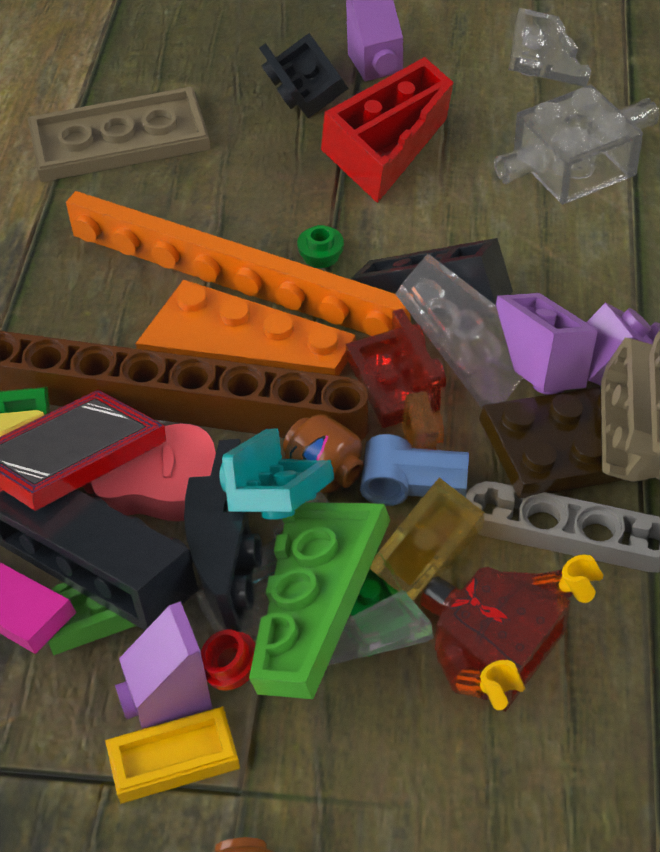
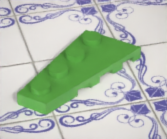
M305 502L295 509L294 515L282 518L284 522L283 532L277 535L274 547V554L277 558L275 575L269 576L266 588V596L269 600L268 612L260 620L249 676L257 695L314 699L390 523V517L385 504Z

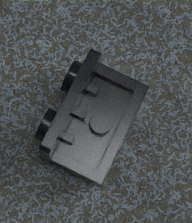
M310 33L277 57L266 43L259 47L267 59L261 65L275 86L281 82L283 83L276 88L290 109L298 105L307 118H310L349 89Z

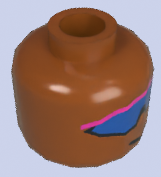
M320 414L298 420L288 431L282 447L285 452V459L331 460L334 480L320 490L319 493H332L342 486L344 488L350 487L363 470L364 463L360 459L362 454L361 439L354 432L328 415Z

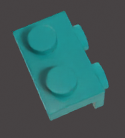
M265 429L223 455L219 477L221 487L227 494L229 511L261 512V517L264 519H282L294 515L295 509L306 501L315 499L316 493L334 480V471L331 460L282 459L278 429Z

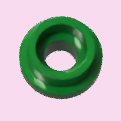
M317 225L306 229L300 234L297 240L298 252L309 266L326 268L338 261L344 249V239L338 230L324 225Z

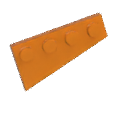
M183 279L135 344L136 349L339 376L356 349V335Z

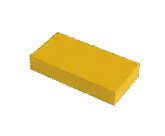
M223 706L105 740L120 804L240 769L239 759Z

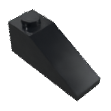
M498 238L369 260L351 278V280L410 298L412 306L451 318L471 315L474 320L486 319L497 314V296L511 295L513 292Z

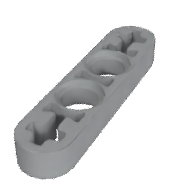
M485 481L478 483L470 488L466 494L464 519L467 526L474 533L572 556L591 555L595 561L641 571L660 572L659 516L546 492L519 499L512 485ZM486 504L496 505L492 514L482 512ZM514 508L519 509L518 521L511 520ZM545 512L555 517L558 524L550 529H540L533 526L528 518L532 514ZM591 524H601L611 530L613 537L605 541H595L585 535L583 528ZM624 531L631 533L628 545L622 544ZM649 538L659 540V550L648 548Z

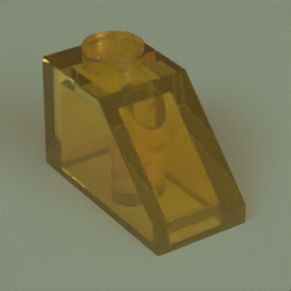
M439 477L375 555L370 570L413 604L423 594L427 585L434 577H441L450 569L483 528L485 512Z

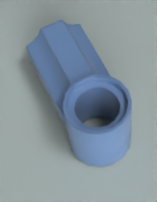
M391 434L377 435L367 441L360 486L361 494L367 501L385 504V506H394L405 501L408 496L466 500L469 452L412 448L406 439Z

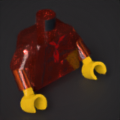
M578 555L567 561L563 569L543 573L500 572L490 567L479 568L462 590L439 576L434 577L424 590L420 604L440 617L436 624V657L452 691L459 695L490 700L494 709L506 712L519 693L526 689L525 685L564 635L571 603L568 598L574 595L582 603H588L594 598L596 591L590 581H600L604 577L595 559L591 555Z

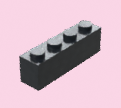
M76 489L34 511L4 490L0 492V546L141 629L146 630L169 605L180 601L183 604L198 591L192 566L193 559L190 550L183 542L177 538H168L147 527L137 517H128L109 507L101 498L90 497Z

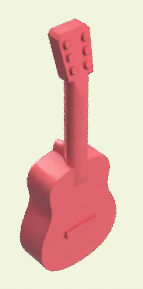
M182 423L165 426L166 442L82 487L87 493L101 498L109 507L126 516L143 514L167 521H184L185 495L188 480L190 477L211 475L216 455L214 443L210 435L198 426Z

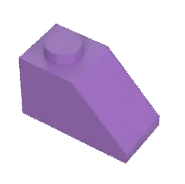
M346 0L348 55L363 80L369 81L393 75L402 70L403 35L394 1Z
M540 293L497 296L496 307L514 371L533 384V388L537 392L546 395L563 393L564 390L586 388L598 330Z
M180 601L169 605L119 658L125 682L115 685L126 720L138 716L142 729L213 709L201 651Z

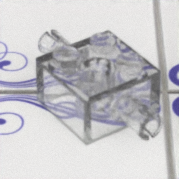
M590 84L517 112L514 151L495 157L494 168L500 180L502 179V183L508 184L515 179L532 173L562 205L637 174L643 139L641 129L652 127L658 123V108L654 102H651L650 98H645L630 106L617 109Z

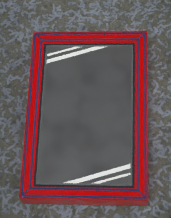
M96 390L0 437V488L34 511H37L166 442L165 425L104 392Z

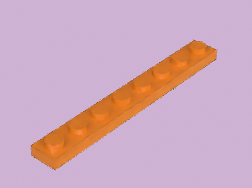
M75 191L66 201L73 235L86 242H93L117 250L125 255H132L159 264L164 268L173 269L200 278L203 281L212 282L239 291L245 295L281 305L289 310H296L326 320L331 324L341 325L368 334L376 339H383L403 346L410 335V298Z

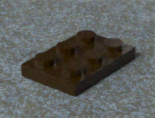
M601 387L483 405L479 420L519 499L543 492L555 493L624 481V479L602 472Z

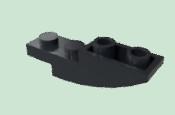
M240 439L219 440L211 475L189 478L185 495L184 522L190 553L206 599L215 618L224 630L230 629L241 632L245 611H251L254 605L252 576L254 568L261 567L263 551L259 534H252L249 512H233L228 510L227 494L223 491L220 484V467L223 455L241 444Z

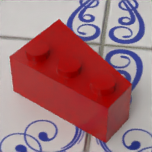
M423 57L325 111L321 150L378 203L446 121L454 82L426 57Z

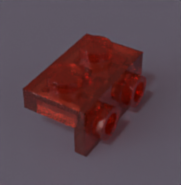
M403 308L392 311V330L346 344V358L357 379L365 385L368 391V400L383 428L440 411L441 389L446 387V376L443 366L438 358L431 359L426 350V341L421 327L417 323L411 324Z

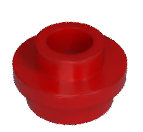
M230 629L221 630L209 637L201 649L207 682L218 690L228 691L236 689L249 681L256 642L248 634Z

